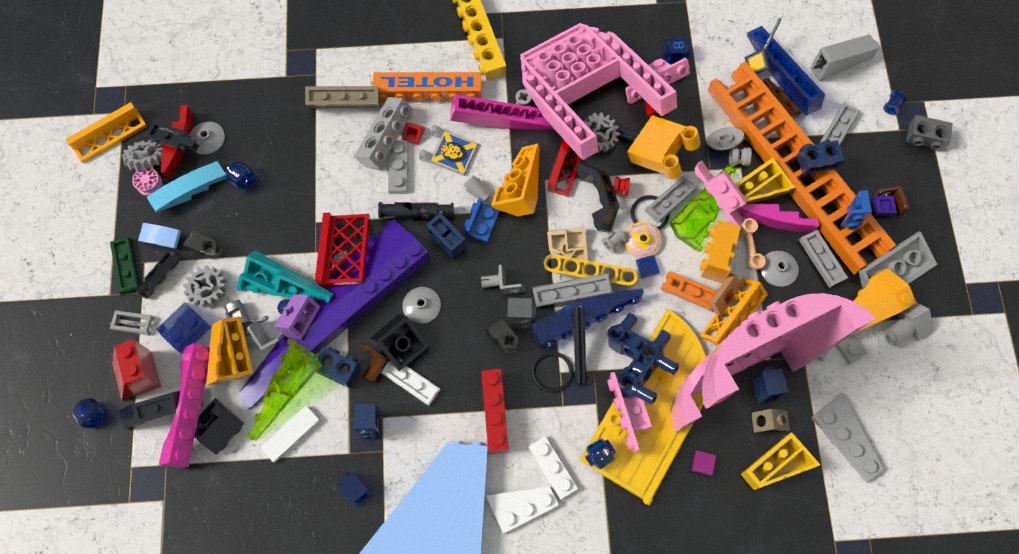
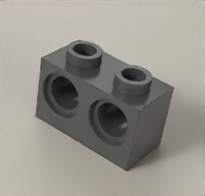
M915 115L909 123L906 142L915 146L929 147L933 150H944L951 142L953 123Z
M508 298V328H531V322H535L536 305H532V298Z

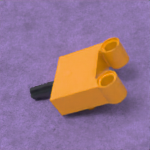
M653 115L641 132L625 127L618 130L620 133L619 137L633 142L627 151L631 163L665 174L669 179H676L682 173L679 159L675 155L682 144L689 151L698 149L701 144L696 127H686Z

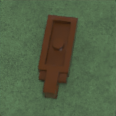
M769 77L762 81L793 119L798 118L802 114L781 87H776Z

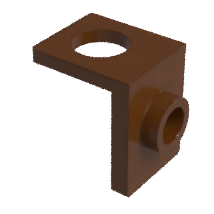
M901 185L878 190L873 198L875 196H894L898 216L903 215L909 209L907 196L903 193Z
M361 345L360 348L373 356L362 377L374 382L376 377L382 372L387 358L373 348Z

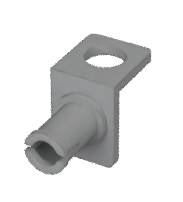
M499 265L498 275L481 276V280H483L481 281L482 288L499 286L504 295L525 292L522 284L506 285L505 269L502 265Z
M255 321L247 327L250 334L245 336L247 348L257 344L262 350L278 342L284 335L281 333L269 340L259 322Z

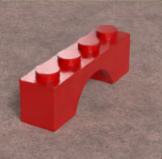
M501 369L481 371L488 453L489 455L509 453Z

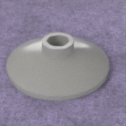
M202 122L196 125L189 134L192 137L191 139L195 140L199 145L196 153L201 155L217 152L225 142L224 130L214 122Z
M734 127L721 128L712 132L707 137V144L713 149L728 150L743 141L744 133L742 130Z
M772 251L764 256L766 263L760 271L766 282L776 287H786L796 280L799 267L793 256L784 251ZM778 264L783 265L784 269H780Z
M427 287L412 289L403 300L405 316L416 324H426L433 321L441 309V301L438 294ZM424 301L425 303L423 306H419L418 302Z

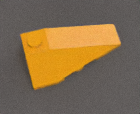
M539 144L522 147L512 163L514 167L510 174L506 173L504 176L505 182L502 187H498L495 191L491 204L494 209L515 216L534 213L538 200Z
M888 268L871 276L868 280L869 283L857 293L858 296L853 301L864 307L875 317L874 321L860 330L896 315L916 303L910 286Z

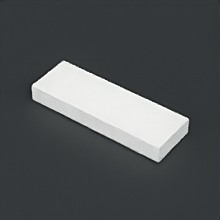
M388 362L381 374L428 406H430L440 392V388L407 366L399 372Z
M305 406L260 448L275 463L320 420Z

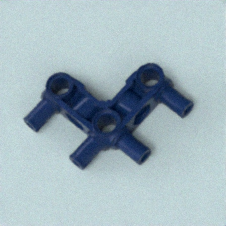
M628 313L620 324L611 326L607 331L609 347L621 355L624 354L634 359L628 367L624 368L618 378L620 391L623 397H638L653 405L657 399V393L644 387V384L656 368H661L675 375L679 369V364L668 359L663 354V348L671 339L670 333L661 330L656 339L651 342L630 331L638 320L634 314Z

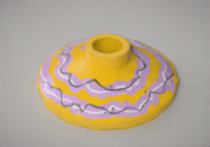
M637 222L631 225L625 234L627 237L625 246L634 257L640 259L650 258L660 250L662 236L658 228L651 223ZM646 236L647 241H641L640 237Z

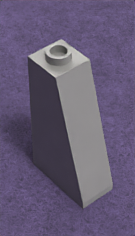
M870 34L826 46L819 50L810 69L820 82L873 58L879 50V46Z

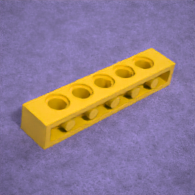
M453 0V3L458 5L457 13L459 18H463V29L465 32L468 31L469 45L474 47V58L476 61L479 60L480 65L478 67L481 75L485 76L486 81L505 76L506 64L481 0Z

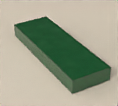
M128 236L110 241L119 293L123 295L134 292L139 288L140 284L131 238Z

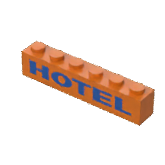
M481 72L373 73V86L379 87V101L385 102L387 97L403 98L404 100H414L417 102L423 100L436 102L441 100L453 101L455 94L481 98L482 94Z

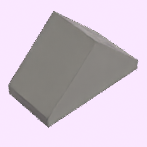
M915 303L906 310L896 314L899 319L907 318L913 322L916 328L913 336L917 341L934 331L930 309L919 303Z

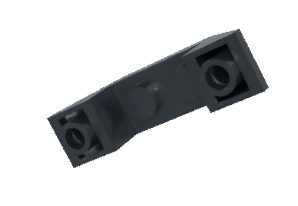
M577 163L575 166L580 181L594 182V186L599 194V201L603 208L592 213L594 226L597 231L609 233L612 230L620 207L609 173L589 165Z
M180 391L147 399L120 409L119 414L123 429L145 424L144 422L176 413Z

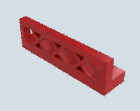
M564 139L548 182L547 191L569 197L577 174V169L573 162H576V164L580 163L581 158L579 156L573 159L570 158L568 152L573 149ZM570 164L573 172L566 175L563 167ZM565 180L568 185L567 190L556 188L557 184Z

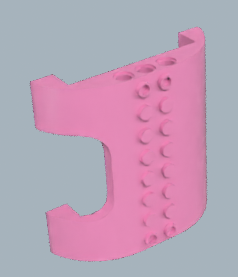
M825 293L797 296L781 304L779 301H776L769 305L767 310L763 312L759 310L747 317V320L743 321L721 344L711 351L679 385L672 405L671 420L674 432L676 433L693 424L702 417L692 396L702 392L703 404L706 409L727 399L739 390L732 378L733 375L778 352H781L790 369L794 372L811 363L874 321L875 317L864 307L849 299Z

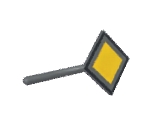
M778 18L764 48L745 57V61L756 74L770 69L766 50L782 20L781 18Z

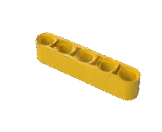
M549 255L544 260V266L550 272L589 277L594 275H587L585 267L592 264L596 268L594 275L604 274L607 268L614 269L615 275L610 279L611 283L633 285L638 279L636 271L627 267L559 255ZM550 258L558 260V266L554 269L549 268L547 265ZM569 261H574L577 264V269L574 272H569L566 269V264ZM627 271H631L634 275L631 282H626L623 279V275Z

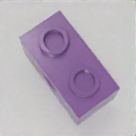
M293 294L274 327L288 338L302 339L321 306L308 295Z

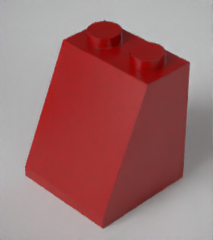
M134 339L114 346L112 366L122 401L162 387L152 351Z

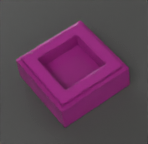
M696 450L691 471L712 476L716 455Z

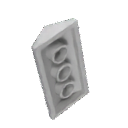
M915 233L859 270L862 288L866 287L871 276L885 268L890 269L909 284L936 266L937 263L922 233Z

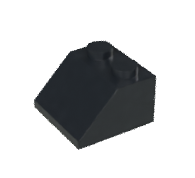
M400 314L369 338L379 353L386 357L387 361L399 372L429 347L409 318Z
M214 398L199 415L195 438L217 455L226 448L228 441L240 432L244 422L218 399Z

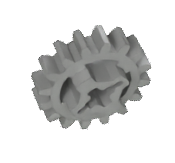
M594 113L584 121L597 137L599 150L597 153L601 150L606 152L615 146L614 144L618 142L617 137L620 135L619 132H616V129L619 127L613 125L615 120L610 121L609 115L603 117V113H600L598 116Z
M142 140L138 143L135 142L134 146H127L129 150H124V154H122L125 166L129 167L130 170L135 168L138 171L140 168H143L145 171L147 167L152 169L153 165H160L159 161H162L163 147L156 142L152 143L151 140L148 142Z
M205 265L204 270L197 267L196 273L191 270L192 276L185 277L188 283L183 284L187 289L184 291V294L196 306L201 304V306L206 308L207 303L214 306L213 301L220 302L219 296H225L222 290L227 289V286L223 284L227 280L220 270L217 271L215 267L210 269Z

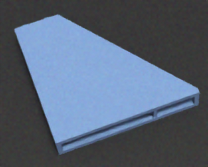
M452 441V444H446L359 554H482L488 446H484L483 442H472V445H464L463 441Z

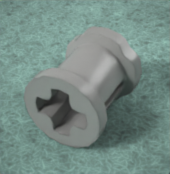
M519 90L516 93V104L531 107L532 97L528 91Z
M616 227L612 234L602 239V243L608 251L614 252L621 242L627 240V237Z

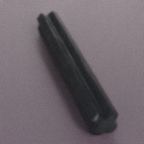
M574 306L575 382L581 385L587 383L585 308L583 306Z

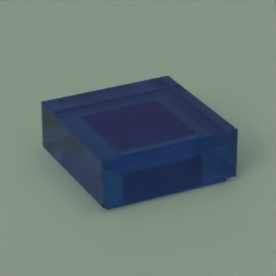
M654 255L636 259L635 262L641 279L660 273Z

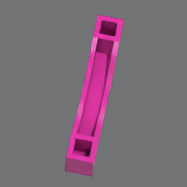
M193 343L185 346L183 349L180 363L181 389L179 402L172 426L162 446L159 465L177 469L189 467L207 379L210 347Z

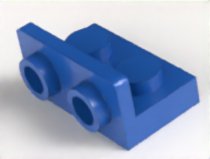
M868 190L859 191L848 206L847 216L842 221L841 228L857 229L871 214Z
M478 198L477 203H473L470 213L472 215L470 219L466 220L464 230H466V237L488 244L500 210L494 209L491 205L483 203L481 198Z

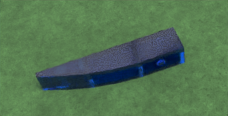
M643 289L624 290L581 300L530 324V331L541 350L545 347L550 349L557 344V341L561 339L567 340L574 336V306H583L585 308V330L591 327L590 324L606 320L609 314L613 312L618 314L625 309V306L629 304L633 306L642 300L644 291Z

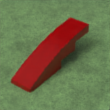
M188 105L180 106L179 122H172V127L185 131L189 135L192 129L194 114ZM163 145L161 173L167 180H171L185 151H179Z

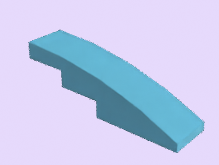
M218 161L166 184L147 196V199L155 212H159L191 200L192 195L208 190L209 185L226 179V174Z

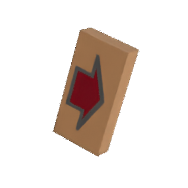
M730 273L710 300L709 303L715 314L722 315L742 287L735 274Z

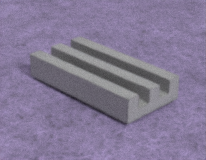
M115 310L110 329L112 331L150 336L151 332L149 330L153 326L151 323L155 317ZM118 316L142 319L147 321L146 323L136 321L118 319ZM116 323H117V324H124V325H131V326H138V327H145V328H144V329H137V328L116 326Z

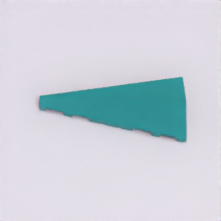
M255 250L247 256L244 272L240 274L237 286L238 291L265 292L274 296L290 298L293 294L308 295L313 300L320 299L330 302L333 297V293Z

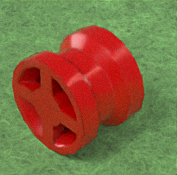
M615 176V194L628 196L630 178L621 179Z

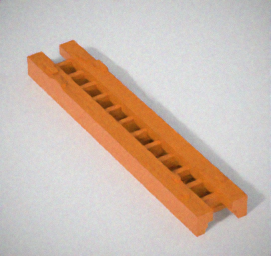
M746 61L741 63L737 70L732 73L731 77L736 83L731 85V88L727 89L717 78L710 82L707 91L729 117V121L735 128L743 131L745 139L764 163L771 158L777 162L796 187L789 192L791 197L809 219L819 220L818 231L853 275L868 265L859 254V251L868 246L875 256L879 258L896 246L871 214L857 229H839L835 221L843 216H847V208L856 195L834 169L810 174L815 182L807 187L799 179L804 176L801 169L794 173L788 164L797 159L796 155L802 146L813 143ZM743 91L747 98L737 102L733 95ZM753 104L758 111L749 116L744 109ZM764 117L770 125L760 130L755 122ZM775 131L781 139L771 144L766 136ZM787 145L792 153L782 158L777 150ZM821 188L826 195L816 200L811 192ZM833 202L838 210L828 215L822 207ZM856 231L862 240L852 245L847 236Z

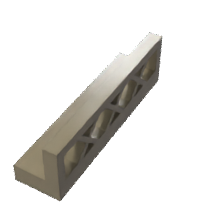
M305 86V105L310 109L381 108L379 87Z

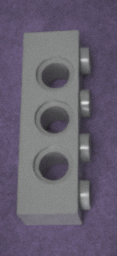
M387 97L354 156L363 166L376 169L381 168L413 110L403 98Z

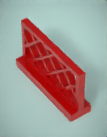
M330 212L323 213L315 282L320 287L328 289L330 285L364 284L370 224L369 213L332 216ZM358 220H364V224L359 229L354 226ZM338 221H345L347 223L341 230L337 228ZM352 227L355 232L347 238L343 233ZM360 235L363 237L362 241L356 246L351 241ZM342 236L345 241L337 247L335 240ZM348 244L352 245L354 248L347 255L341 251ZM358 251L361 254V258L354 263L350 258ZM338 253L342 254L344 257L335 264L333 257ZM348 260L352 266L343 272L339 267ZM337 269L342 273L337 279H331V274ZM354 269L359 271L358 278H350L348 275Z

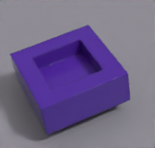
M875 196L873 198L875 216H894L897 213L894 196Z

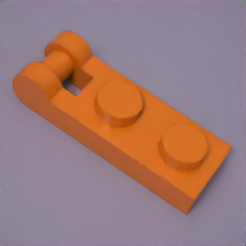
M669 271L667 273V280L661 286L663 292L673 294L711 311L712 306L709 302L717 291ZM674 282L679 283L678 288L672 286Z

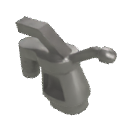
M235 300L224 307L228 318L240 316L244 335H246L247 327L250 323L255 321L261 323L269 319L268 316H264L262 319H250L245 305L240 300Z

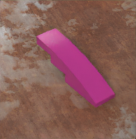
M745 204L738 209L742 217L754 219L759 224L777 229L811 233L819 227L818 219H799V212L780 211L779 204Z

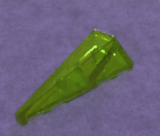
M727 165L720 173L726 170L728 175L731 176L732 173H735L736 169L734 165ZM705 187L669 224L678 239L695 251L701 252L703 249L701 246L702 241L709 235L708 227L711 222L715 221L720 208L714 196L710 195Z
M289 338L287 341L289 344L285 355H281L279 359L282 361V364L277 373L273 374L262 399L264 406L261 413H256L254 418L257 420L255 427L247 434L251 440L256 441L322 366L314 353L292 338Z

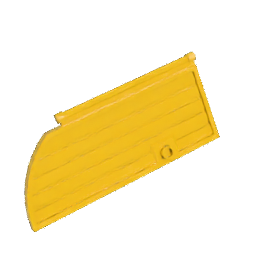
M668 308L649 341L653 342L661 330L669 332L671 339L663 348V354L668 359L678 363L679 369L675 375H672L661 368H656L644 384V387L657 393V399L653 405L644 401L652 428L634 433L639 446V453L634 454L633 450H629L626 438H628L627 431L623 430L620 424L622 415L620 410H616L613 401L579 460L604 477L643 499V503L649 506L693 425L691 424L676 433L674 432L671 420L674 396L685 377L706 358L702 345L692 329L684 320ZM702 392L692 396L699 411H701L704 405ZM602 449L609 451L608 457L603 453Z

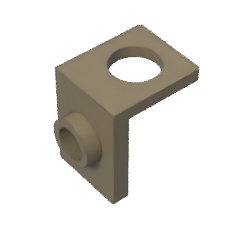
M767 409L752 413L754 433L769 430L790 431L788 411ZM763 415L766 418V424L760 427L758 425V418Z

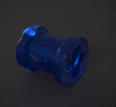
M892 91L889 95L888 103H885L883 106V110L890 115H897L900 112L901 104L906 100V95L900 91Z

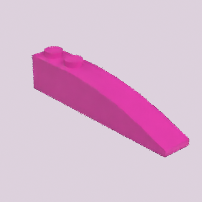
M455 94L451 103L450 121L506 129L555 130L544 118L540 110L535 107Z

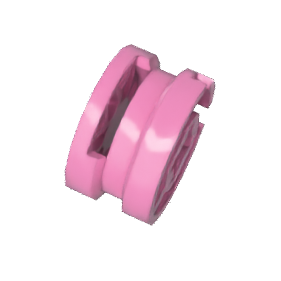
M147 167L145 171L141 168L133 175L132 182L134 187L144 196H149L163 187L162 178L150 167Z

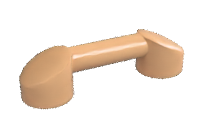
M748 218L742 223L740 232L746 239L749 253L747 264L752 269L759 270L765 265L766 260L763 255L756 253L752 234L757 230L758 224L754 219Z

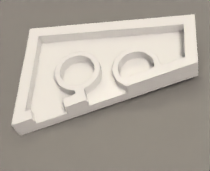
M550 486L486 495V499L503 534L559 506Z

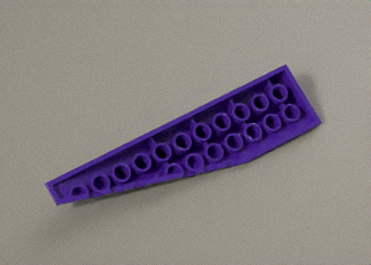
M394 219L373 235L367 244L364 284L330 285L326 289L333 293L330 302L320 299L314 300L321 307L303 338L295 339L286 336L281 338L237 394L248 409L251 410L318 354L322 347L325 348L429 261L430 256L426 248ZM357 251L350 259L355 263L361 258V254ZM347 260L339 268L345 272L352 264ZM337 269L331 274V279H337L342 273ZM354 269L348 276L350 278H358L359 271Z

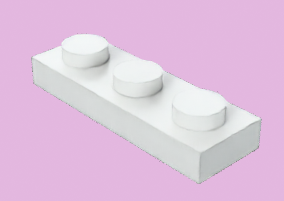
M546 436L528 446L560 500L578 490Z

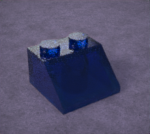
M184 302L156 330L175 350L183 354L185 346L196 343L212 327Z

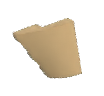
M585 227L547 232L549 251L565 257L588 261Z

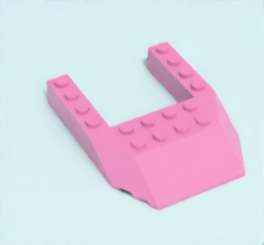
M579 23L520 55L523 85L544 118L582 160L597 153L599 150L596 135L568 106V104L621 76L661 116L677 108L676 91L612 32L608 31L606 34L600 32L598 28L588 27L585 24Z

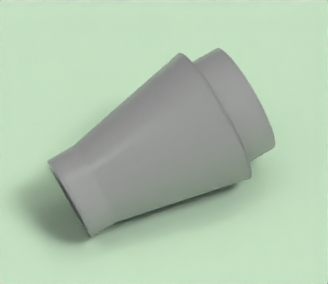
M472 176L464 184L466 191L477 199L481 198L483 203L491 197L480 178Z

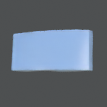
M143 223L138 241L176 249L181 231Z

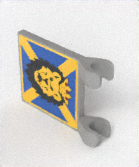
M432 125L431 135L441 139L434 154L421 149L419 159L464 176L478 143L445 131L437 125Z

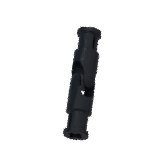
M379 202L378 204L379 218L433 219L441 213L444 217L454 219V203L395 202L394 204H383V202Z

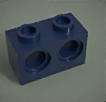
M825 140L815 145L811 143L801 147L796 155L803 175L839 169L845 161L838 140Z
M441 213L426 224L430 236L452 259L467 247L466 239Z
M322 347L311 366L312 370L350 388L360 369V366L356 363L357 360L349 355L346 358L339 355L340 352L332 347H329V349ZM326 359H333L330 365L324 366V361ZM343 367H350V371L348 373L341 374V370Z
M764 368L763 372L759 373L753 380L759 404L779 400L789 392L782 368Z
M355 404L354 429L364 439H374L375 435H381V411L376 404Z

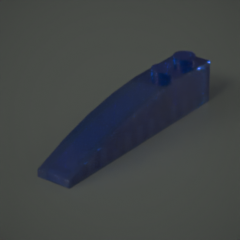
M763 26L747 32V37L755 51L763 49L770 36ZM772 38L766 50L770 67L768 71L806 116L820 110L825 93Z

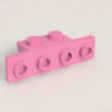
M686 58L672 65L663 59L655 60L649 64L668 84L690 74L689 63ZM631 86L625 89L628 103L632 104L642 99Z
M703 161L698 162L694 168L696 176L704 182L708 193L714 196L718 207L726 213L728 221L731 224L741 226L743 218L736 209L746 204L747 200L726 170L713 177Z
M615 372L610 373V379L607 380L610 391H614L616 396L613 399L616 410H620L622 415L620 424L622 429L626 430L628 438H626L629 450H633V453L637 454L639 453V446L634 433L651 429L652 425L644 401L638 397H623Z

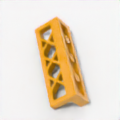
M130 102L66 138V141L76 152L80 161L85 163L148 126ZM138 118L140 124L130 127L131 122ZM123 129L121 135L113 136L116 130ZM107 138L104 145H97L100 139ZM90 147V152L83 156L80 151Z
M742 278L740 280L742 287L722 315H714L700 334V337L703 340L714 343L717 347L734 329L747 320L749 315L756 312L768 295L760 282ZM745 285L751 286L747 291L742 292ZM740 299L737 305L731 307L733 301ZM729 314L726 320L720 322L722 316ZM718 329L714 337L709 335L712 330Z

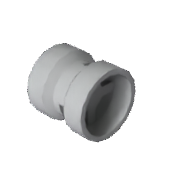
M730 148V165H750L751 148Z

